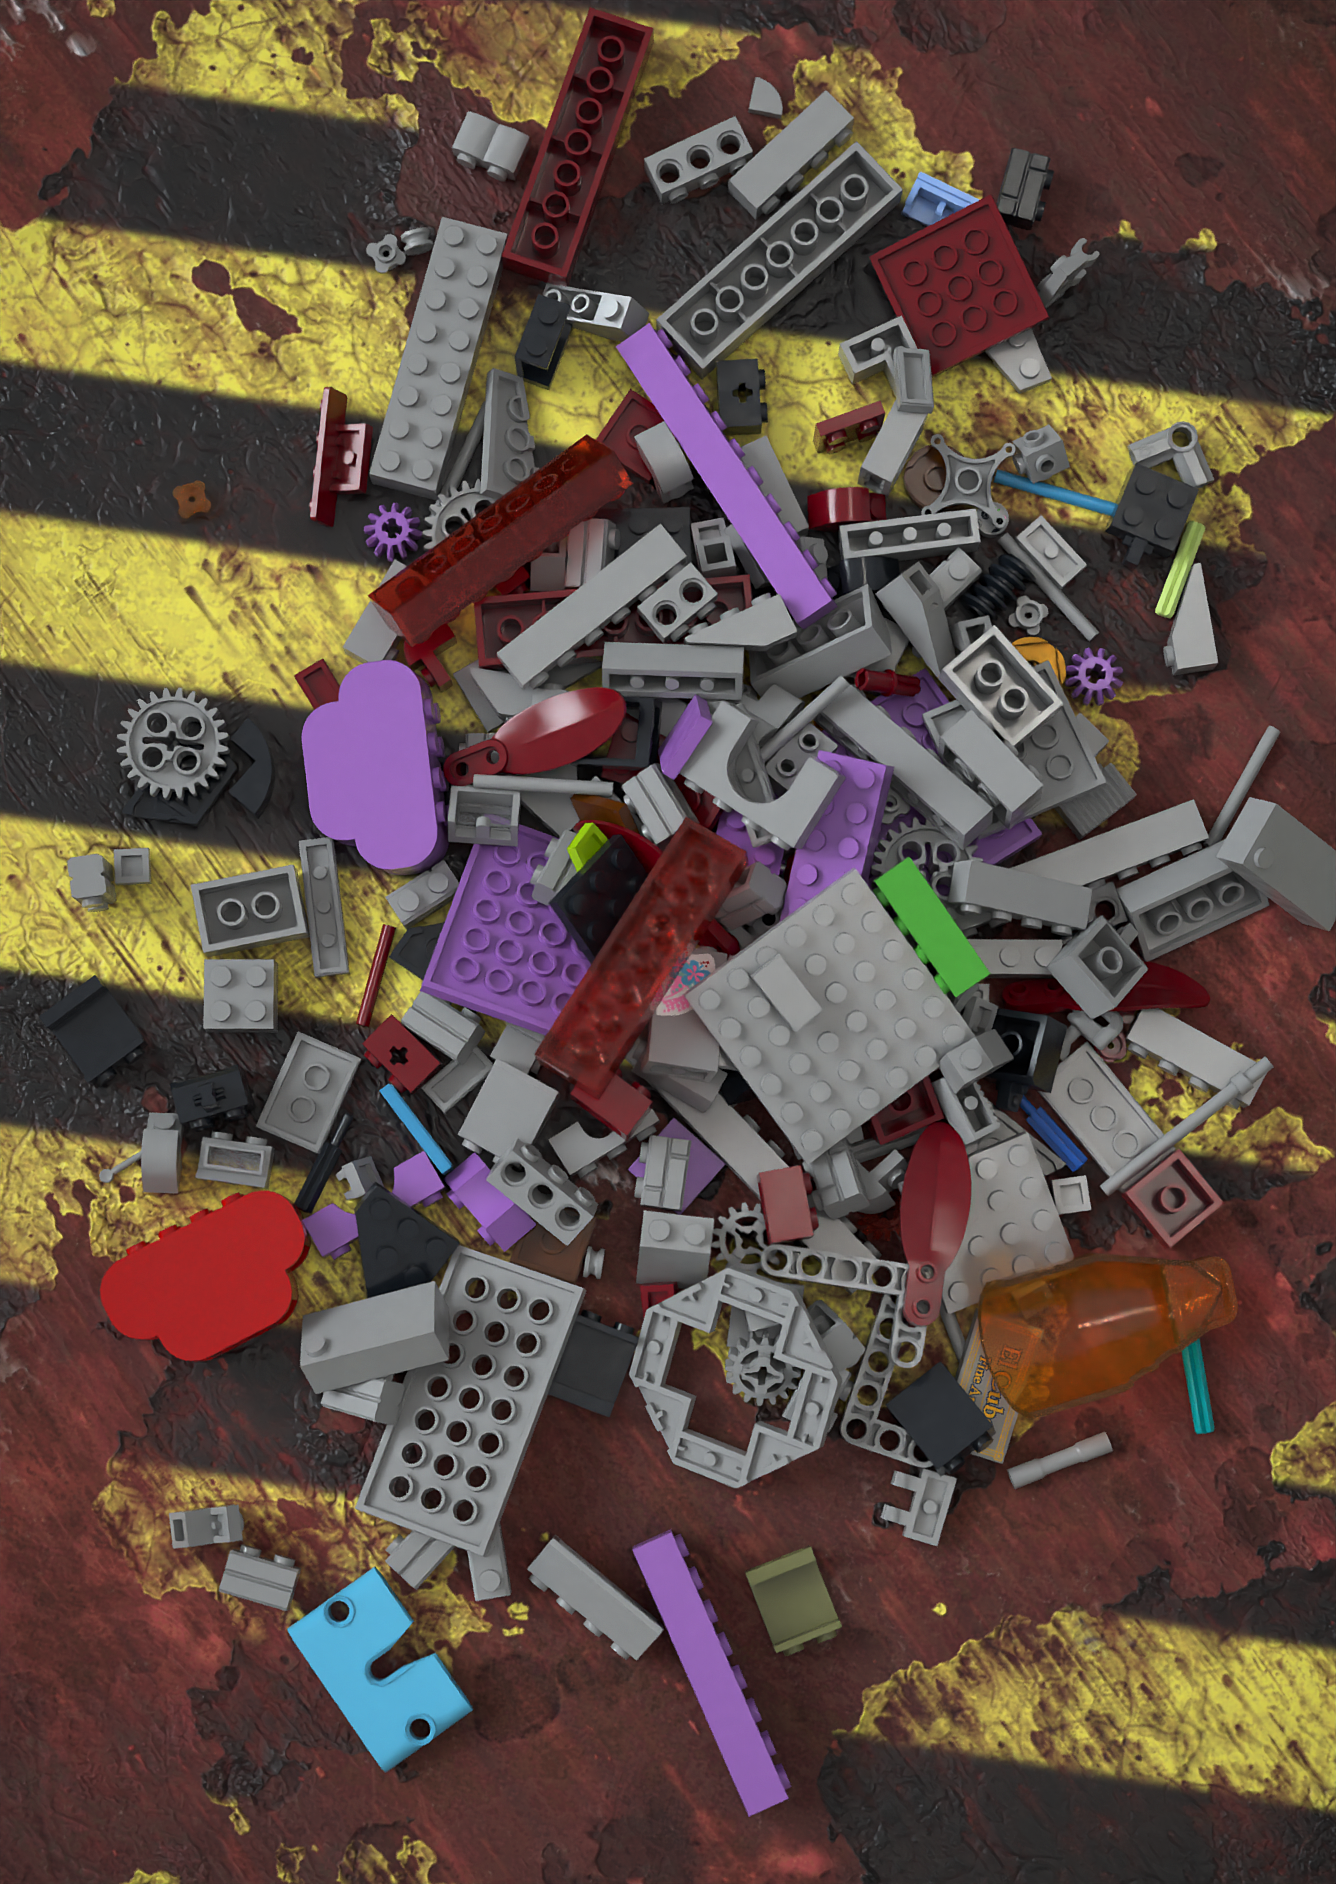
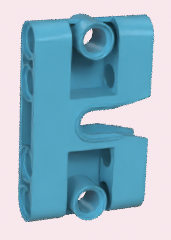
M374 1566L287 1628V1630L384 1772H388L473 1711V1707L436 1653L403 1665L384 1679H379L372 1674V1662L389 1651L414 1622L383 1575ZM342 1601L348 1605L349 1616L347 1619L338 1620L332 1616L331 1606L334 1602ZM416 1719L426 1720L430 1725V1734L425 1737L416 1736L411 1729L412 1722Z

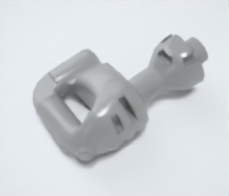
M1072 1010L1073 1012H1070L1067 1016L1071 1025L1066 1030L1059 1059L1064 1061L1067 1058L1071 1044L1080 1035L1091 1042L1097 1049L1103 1050L1122 1031L1123 1018L1117 1011H1108L1101 1016L1109 1022L1107 1027H1102L1094 1021L1095 1018L1091 1020L1084 1011Z

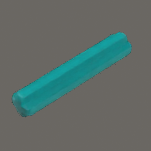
M1197 1330L1183 1331L1179 1334L1194 1429L1197 1434L1211 1433L1215 1427L1199 1333Z

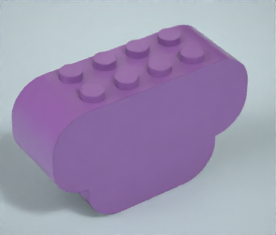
M381 660L356 666L345 676L341 683L339 701L326 703L316 708L306 719L302 730V747L309 808L314 824L326 836L345 845L357 847L361 856L371 865L395 875L417 874L432 869L431 867L441 862L449 845V805H445L444 792L449 791V782L446 780L444 772L441 771V764L438 759L445 757L443 738L437 737L436 724L441 723L440 708L438 703H433L432 693L428 684L406 665L393 660Z

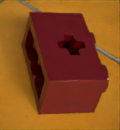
M392 1014L362 1043L367 1049L363 1055L377 1069L383 1065L392 1074L388 1080L402 1094L408 1090L414 1095L442 1067V1064ZM396 1049L399 1052H403L405 1049L408 1051L405 1055L408 1062L404 1066L400 1062L395 1065L392 1064L395 1060L392 1053Z

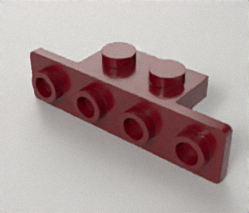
M324 387L323 398L320 402L321 418L316 438L317 456L316 465L313 468V494L309 504L310 519L325 527L334 526L337 494L366 493L373 427L366 423L345 424L347 395L333 387Z

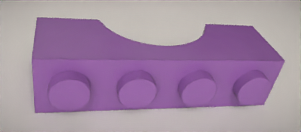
M425 1151L394 1167L395 1180L392 1193L414 1208L422 1203L426 1208L443 1198L440 1192L444 1191L446 1187ZM334 1203L303 1219L307 1231L324 1258L331 1255L333 1260L345 1255L352 1250L349 1244L359 1239L355 1214L345 1212Z

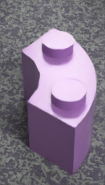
M474 1152L443 1178L451 1188L446 1194L459 1209L463 1206L468 1208L482 1225L477 1231L490 1246L496 1242L505 1252L535 1227L536 1223L525 1211L486 1180L490 1169Z

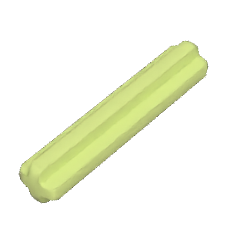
M1189 521L1155 609V613L1159 616L1171 618L1174 615L1205 532V526L1201 523Z

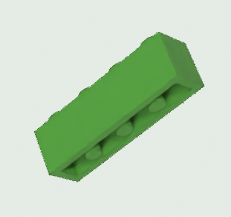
M909 856L873 880L878 886L872 890L884 908L889 904L898 915L893 919L894 923L904 937L911 934L918 945L913 949L924 965L928 963L933 965L938 973L933 979L944 995L951 991L956 998L991 974Z

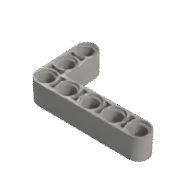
M773 1244L762 1252L760 1265L765 1273L773 1277L897 1296L889 1345V1357L892 1363L900 1368H911L921 1361L927 1326L908 1327L901 1319L907 1272L909 1269L908 1264L782 1244ZM778 1250L785 1255L786 1265L783 1269L773 1270L768 1266L766 1258L771 1251ZM807 1256H814L821 1263L820 1272L815 1276L806 1275L802 1270V1261ZM848 1261L854 1265L856 1274L851 1281H843L838 1277L836 1269L840 1262ZM876 1267H884L890 1273V1282L884 1287H879L872 1281L871 1274ZM922 1267L921 1274L926 1279L932 1278L931 1273ZM923 1301L917 1303L918 1312L926 1314L929 1310L928 1305ZM902 1342L910 1343L915 1349V1356L908 1363L900 1361L896 1355V1349Z
M882 1294L865 1346L866 1349L862 1355L854 1379V1385L850 1391L840 1422L839 1431L842 1438L852 1445L917 1467L927 1468L933 1464L929 1459L923 1462L916 1460L913 1454V1448L916 1443L904 1428L877 1419L895 1365L889 1357L890 1339L883 1337L879 1330L880 1324L884 1319H893L895 1303L891 1300L890 1295ZM902 1312V1322L906 1326H908L909 1322L906 1320L904 1313ZM900 1343L896 1349L897 1356L902 1343ZM874 1352H881L887 1358V1366L881 1372H875L869 1367L868 1360ZM864 1385H870L876 1391L874 1403L868 1406L861 1404L857 1397L859 1389ZM852 1419H860L865 1424V1433L858 1439L850 1438L846 1431V1426ZM893 1430L898 1435V1445L892 1450H885L880 1445V1436L884 1431Z

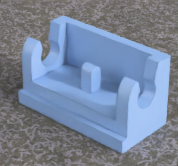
M920 171L907 197L902 215L928 227L979 201V199Z

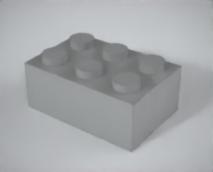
M995 625L941 670L938 677L967 712L972 709L977 716L981 714L986 716L995 728L993 731L1001 741L1008 740L1015 748L1056 715L1064 704Z
M971 709L940 736L938 756L951 770L960 773L965 779L967 786L975 793L981 792L990 800L993 814L1010 830L1040 803L1043 790L1041 781H1043V778L1032 765L1025 766L1017 758L1019 753L1008 740L1001 741L993 732L995 728L983 714L977 716Z
M294 865L191 885L202 949L207 957L310 937L298 872Z

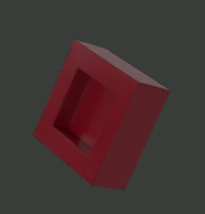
M521 566L495 586L496 594L528 593L530 591L528 586L531 585V576Z
M677 1282L644 1283L640 1286L643 1318L648 1308L678 1293Z

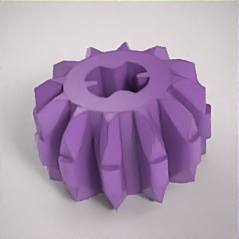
M398 503L392 504L391 512H387L386 507L380 505L381 516L370 513L368 518L374 525L364 526L365 534L371 535L366 540V544L368 547L376 546L374 554L378 558L387 551L389 562L394 561L395 553L397 552L405 560L407 559L406 548L411 551H417L418 549L417 544L413 540L422 538V531L415 529L421 524L418 517L410 518L412 510L409 507H406L399 513ZM397 526L401 534L396 533V538H389L386 530L391 532L390 527Z
M1085 648L1084 658L1074 654L1072 657L1074 665H1067L1066 673L1073 677L1066 679L1065 686H1076L1071 697L1075 699L1082 693L1085 695L1083 705L1086 706L1090 703L1092 697H1094L1097 706H1101L1104 703V696L1112 700L1116 696L1113 688H1121L1123 684L1120 679L1116 678V676L1123 672L1122 667H1111L1117 659L1116 656L1111 655L1107 660L1103 659L1105 654L1103 648H1099L1096 657L1093 656L1090 648ZM1092 670L1099 673L1097 678H1102L1098 679L1096 684L1088 681L1090 676L1086 677Z

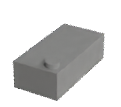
M1249 797L1216 858L1302 924L1330 931L1336 920V850L1278 804Z
M435 1281L303 1315L300 1367L315 1394L449 1360V1307Z

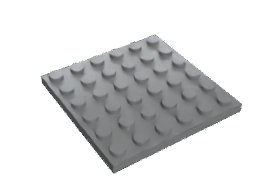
M855 868L849 870L683 994L807 1165L940 1066L938 1062L947 1053L976 1037L949 998L944 995L933 979L934 977L922 963L914 949ZM777 954L781 955L823 1009L821 1013L797 1032L792 1030L751 978L753 973Z

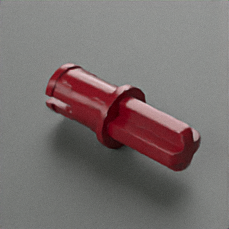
M861 668L855 677L857 689L860 691L880 692L885 697H890L893 694L913 697L921 691L920 679L918 677L896 674L891 669L881 672Z

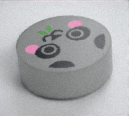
M993 502L995 508L1006 518V526L1002 529L995 528L992 519L979 508L976 511L979 533L985 537H997L1007 528L1009 522L1008 512L1003 505L997 502ZM998 519L996 523L1000 525L1003 523L1002 519Z

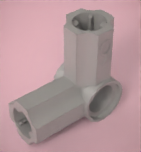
M1177 422L1168 429L1127 446L1133 465L1138 463L1147 468H1153L1173 460L1183 483L1199 489L1214 481V477L1197 440V430L1189 422ZM1183 432L1189 439V445L1178 447L1172 440V434Z

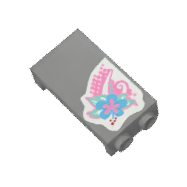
M677 941L659 942L651 958V961L655 963L647 1052L642 1058L641 1072L710 1083L718 1072L720 1045L683 994L727 962V953L717 952L715 948L707 946L698 947L697 949L684 947L682 943Z

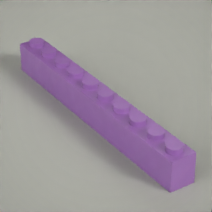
M648 323L618 344L616 348L776 592L781 595L785 606L797 624L803 630L838 607L832 598L837 595V592L826 577L820 580L814 571L819 565L808 549L802 552L796 541L800 539V536L790 521L783 524L777 515L782 509L771 493L765 496L759 486L764 482L753 466L748 469L741 460L746 454L735 438L729 441L723 433L727 425L717 411L710 413L704 404L709 401L704 390L698 383L692 386L688 380L687 375L691 371L681 356L675 359L669 351V348L673 346L669 337L663 329L656 331Z

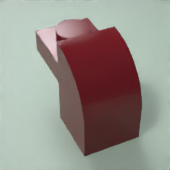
M866 487L834 488L807 496L810 530L836 533L841 525L886 520L885 495L871 493L869 488Z
M437 608L417 620L410 627L404 640V654L409 668L415 671L423 665L425 668L420 672L430 688L437 685L441 693L452 687L453 683L436 656L455 645L457 640Z

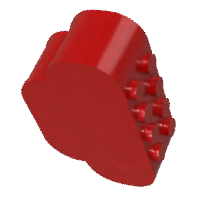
M255 1191L245 1196L238 1192L221 1201L223 1207L215 1211L207 1208L190 1216V1224L184 1227L173 1225L157 1234L159 1240L151 1244L150 1242L142 1241L126 1249L128 1255L112 1264L101 1282V1301L110 1321L119 1332L130 1338L160 1339L162 1345L170 1354L185 1361L212 1360L281 1325L293 1314L298 1302V1285L292 1272L303 1264L311 1247V1236L305 1227L301 1211L290 1199L272 1191Z

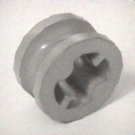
M416 228L401 235L402 242L406 243L404 247L406 255L422 254L434 247L433 241L428 239L431 235L429 228Z
M588 1246L583 1277H588L592 1274L595 1275L596 1279H601L605 1249L601 1248L599 1251H594L592 1247Z

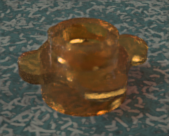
M196 480L193 483L177 486L173 490V497L177 499L180 506L178 513L182 518L187 519L194 513H207L210 510L211 502L206 499L204 493L206 486L202 481ZM195 497V501L189 502V498Z

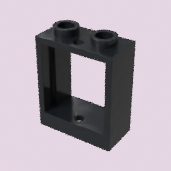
M623 696L626 709L639 710L635 759L585 756L570 765L582 768L643 771L654 763L658 764L662 702L655 698Z

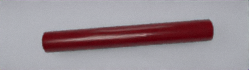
M386 924L382 926L358 1013L357 1025L368 1028L370 1026L396 927Z

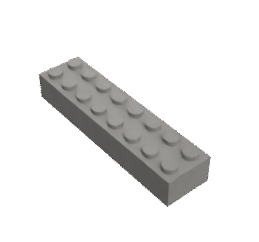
M856 141L657 318L656 331L663 329L671 340L674 351L681 356L701 379L705 378L716 368L717 361L725 360L896 207L901 201L903 189Z
M445 217L441 218L369 472L372 484L437 501L502 274V253L508 239V234Z

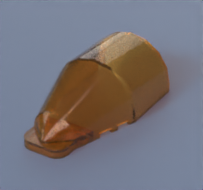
M1088 1253L986 1282L979 1296L978 1324L986 1362L999 1392L1014 1411L1025 1418L1036 1419L1127 1391L1134 1386L1136 1380L1147 1372L1152 1373L1159 1368V1364L1173 1353L1178 1354L1209 1330L1231 1323L1236 1317L1238 1303L1231 1269L1223 1258L1203 1256L1193 1260Z

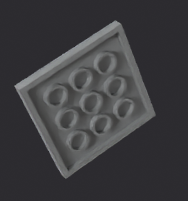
M1049 660L1033 668L1064 704L1056 715L1016 748L1019 753L1017 758L1025 766L1032 765L1043 778V781H1041L1043 790L1040 803L1018 823L1106 786V780ZM957 699L922 714V719L938 753L940 736L968 713ZM942 760L944 766L948 768L950 771H952L950 767ZM993 814L992 824L977 838L978 840L1006 829V827Z
M1025 1131L967 1155L971 1172V1205L963 1241L957 1255L944 1275L941 1302L947 1314L954 1313L1007 1291L1036 1272L1043 1276L1076 1262L1029 1134ZM904 1181L897 1183L901 1194ZM929 1267L930 1273L933 1276V1271Z

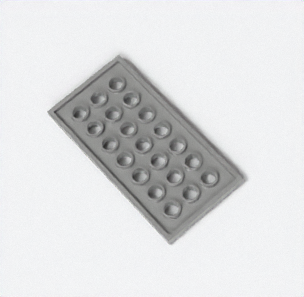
M459 1245L451 1256L439 1290L449 1307V1347L453 1345L458 1346L460 1357L453 1364H446L445 1361L407 1371L403 1381L405 1389L402 1401L398 1404L399 1412L396 1423L393 1426L387 1424L355 1509L486 1558L586 1290ZM476 1280H483L486 1286L484 1294L478 1298L470 1297V1284ZM507 1291L516 1292L517 1303L510 1309H503L500 1304L502 1295ZM546 1302L549 1305L548 1316L543 1320H534L532 1316L533 1307L537 1303ZM463 1313H471L473 1317L472 1326L468 1330L459 1331L456 1327L457 1318ZM495 1324H502L505 1328L504 1337L498 1342H490L488 1339L490 1327ZM527 1335H534L537 1340L536 1348L531 1353H522L520 1341ZM482 1357H490L492 1360V1369L486 1375H478L475 1370L476 1362ZM521 1368L524 1372L523 1382L516 1387L509 1386L507 1382L508 1373L512 1369ZM440 1378L445 1379L448 1384L446 1393L441 1397H434L431 1393L433 1382ZM470 1390H477L480 1396L479 1403L474 1408H465L463 1405L464 1394ZM508 1401L512 1407L510 1416L505 1420H497L494 1413L495 1407L500 1402ZM424 1412H432L435 1416V1423L429 1430H421L418 1425L419 1417ZM457 1423H464L467 1428L466 1437L460 1442H453L450 1437L451 1428ZM488 1435H496L499 1439L497 1450L490 1454L484 1453L482 1449L484 1438ZM412 1445H419L422 1449L421 1459L415 1464H409L405 1457L407 1449ZM450 1456L454 1460V1469L450 1474L442 1476L437 1470L438 1462L443 1457ZM483 1468L486 1472L485 1483L480 1487H472L469 1482L471 1472L474 1469ZM406 1478L410 1485L408 1493L403 1497H396L393 1493L394 1483L398 1479ZM431 1490H438L442 1497L440 1505L435 1509H428L425 1505V1496ZM463 1502H471L474 1508L472 1517L469 1520L460 1521L456 1513L458 1506Z

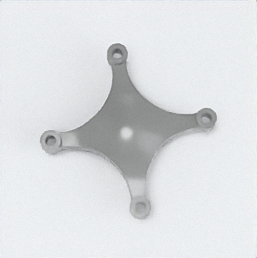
M933 435L931 445L943 457L946 466V481L940 496L931 505L925 506L921 514L925 515L927 510L931 511V514H935L951 505H970L984 511L992 519L995 528H1004L1006 526V518L994 506L991 497V482L998 466L1006 458L1014 456L1016 452L1014 444H1004L1002 449L992 456L971 459L953 452L945 444L944 438L941 435ZM939 439L941 442L940 444H935L934 441ZM1010 447L1012 452L1007 453L1006 448ZM1002 519L1003 523L999 525L996 521Z

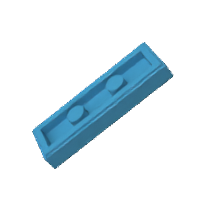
M387 1084L379 1090L441 1174L444 1176L453 1169V1164L392 1084Z

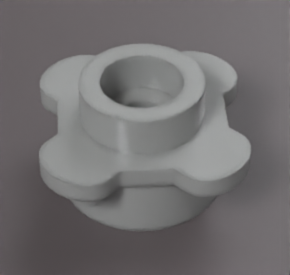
M392 234L385 235L384 239L376 244L370 243L366 248L367 255L372 257L376 264V271L381 274L404 264L406 260V254L400 251L397 246V238ZM385 251H388L389 256L385 257L383 256V253Z
M1021 596L1017 599L1015 612L1009 616V624L1012 627L1025 629L1028 635H1036L1040 631L1039 625L1042 618L1048 615V608L1044 604L1030 600L1028 596ZM1030 613L1032 617L1027 619L1025 614Z
M891 787L889 788L886 803L891 802L892 807L885 805L882 823L889 825L900 814L905 815L910 810V804L903 800Z

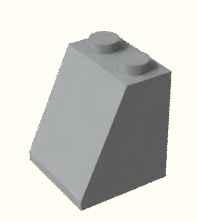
M497 1058L458 1133L464 1139L462 1146L479 1155L482 1150L495 1156L492 1160L493 1163H496L517 1138L524 1144L529 1143L534 1146L560 1099L559 1092ZM510 1163L511 1168L514 1166L521 1169L522 1167L519 1163Z
M644 1211L636 1283L677 1282L678 1288L687 1289L707 1279L714 1219Z

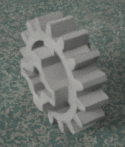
M742 1203L741 1212L738 1213L733 1207L728 1208L731 1217L726 1219L720 1216L718 1220L723 1225L722 1229H713V1234L719 1236V1241L713 1242L711 1247L720 1248L721 1253L715 1259L716 1261L726 1259L728 1263L725 1269L734 1265L757 1274V1269L761 1268L763 1271L760 1262L755 1264H743L740 1262L746 1255L756 1254L761 1258L762 1252L768 1247L764 1244L763 1232L766 1227L764 1216L760 1213L761 1205L757 1203L753 1211H750L747 1204ZM744 1217L757 1219L753 1225L744 1227L735 1222ZM735 1230L746 1235L750 1234L751 1231L757 1235L755 1242L763 1251L751 1246L746 1250L741 1247L743 1240ZM727 1232L734 1237L735 1249L731 1254H729L725 1244ZM778 1250L771 1251L766 1258L767 1264L771 1262L778 1265L780 1261L775 1254L776 1252H782Z
M764 1330L762 1337L757 1338L754 1331L750 1332L749 1341L739 1337L737 1339V1348H729V1359H725V1370L728 1371L726 1373V1382L734 1383V1394L744 1392V1402L747 1403L754 1397L757 1398V1405L761 1406L763 1399L768 1398L770 1403L774 1405L776 1404L777 1395L787 1399L789 1396L788 1388H797V1377L801 1376V1368L773 1358L780 1334L771 1339L769 1338L768 1330Z

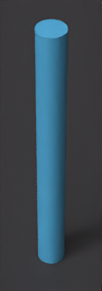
M997 469L994 483L1111 516L1116 503L1044 482L1039 481L1033 484L1029 478Z

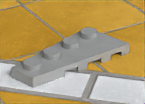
M493 368L487 373L480 495L540 513L546 509L545 498L540 497L538 483L541 482L539 468L534 465L532 451L536 448L534 437L530 436L527 420L530 419L524 381L522 377Z

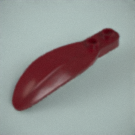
M606 687L573 690L545 699L509 719L491 739L448 756L443 766L444 776L454 786L473 785L474 774H534L571 764L597 750L617 732L626 715L625 699L620 692ZM494 751H497L499 754L497 763H493L491 760V754ZM463 763H466L469 769L465 776L460 772V767Z
M582 820L575 824L573 829L576 833L580 831L585 823H594L607 839L612 835H622L675 913L674 917L681 921L684 930L699 947H712L717 952L727 953V959L730 955L735 956L740 952L738 940L728 933L711 914L705 911L702 900L688 879L659 847L642 835L610 822Z
M1143 961L1148 970L1122 1001L1110 1011L1201 1008L1209 1005L1210 996L1203 986L1188 975L1161 964ZM1056 978L1014 982L1006 986L1002 992L1004 1009L1034 1014L1060 1012L1067 1008L1084 1011Z
M943 1122L932 1123L918 1138L906 1169L901 1194L900 1235L903 1252L909 1266L903 1313L906 1320L917 1327L928 1326L939 1316L945 1271L953 1262L963 1241L971 1205V1172L965 1145L957 1131L951 1125ZM927 1266L932 1269V1278L926 1279L922 1276V1267ZM923 1301L928 1305L929 1310L926 1314L918 1312V1302Z

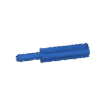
M1023 1095L1020 1107L1029 1116L1026 1119L1028 1124L1057 1156L1066 1163V1166L1072 1172L1080 1169L1088 1160L1085 1154L1041 1106L1036 1109Z

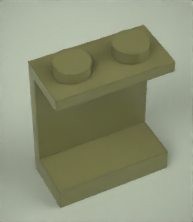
M810 1545L744 1571L776 1653L783 1651L784 1655L788 1656L803 1650V1643L816 1638L817 1642L821 1643L837 1636L836 1629L842 1628V1625L837 1617Z

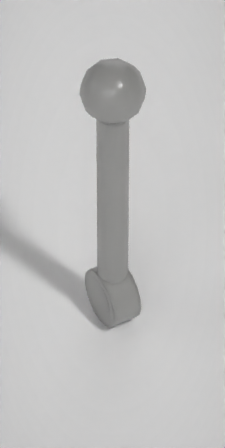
M141 1151L112 1169H103L99 1174L100 1180L105 1183L111 1182L115 1174L141 1159Z

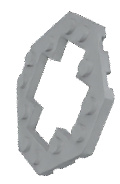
M734 1265L646 1310L629 1372L635 1388L639 1387L647 1403L645 1408L657 1432L661 1431L669 1447L667 1452L673 1464L736 1489L824 1446L843 1380L798 1290ZM723 1302L782 1324L773 1358L805 1370L789 1430L785 1431L758 1421L754 1425L747 1452L688 1429L696 1396L665 1384L682 1323L707 1333L715 1331Z

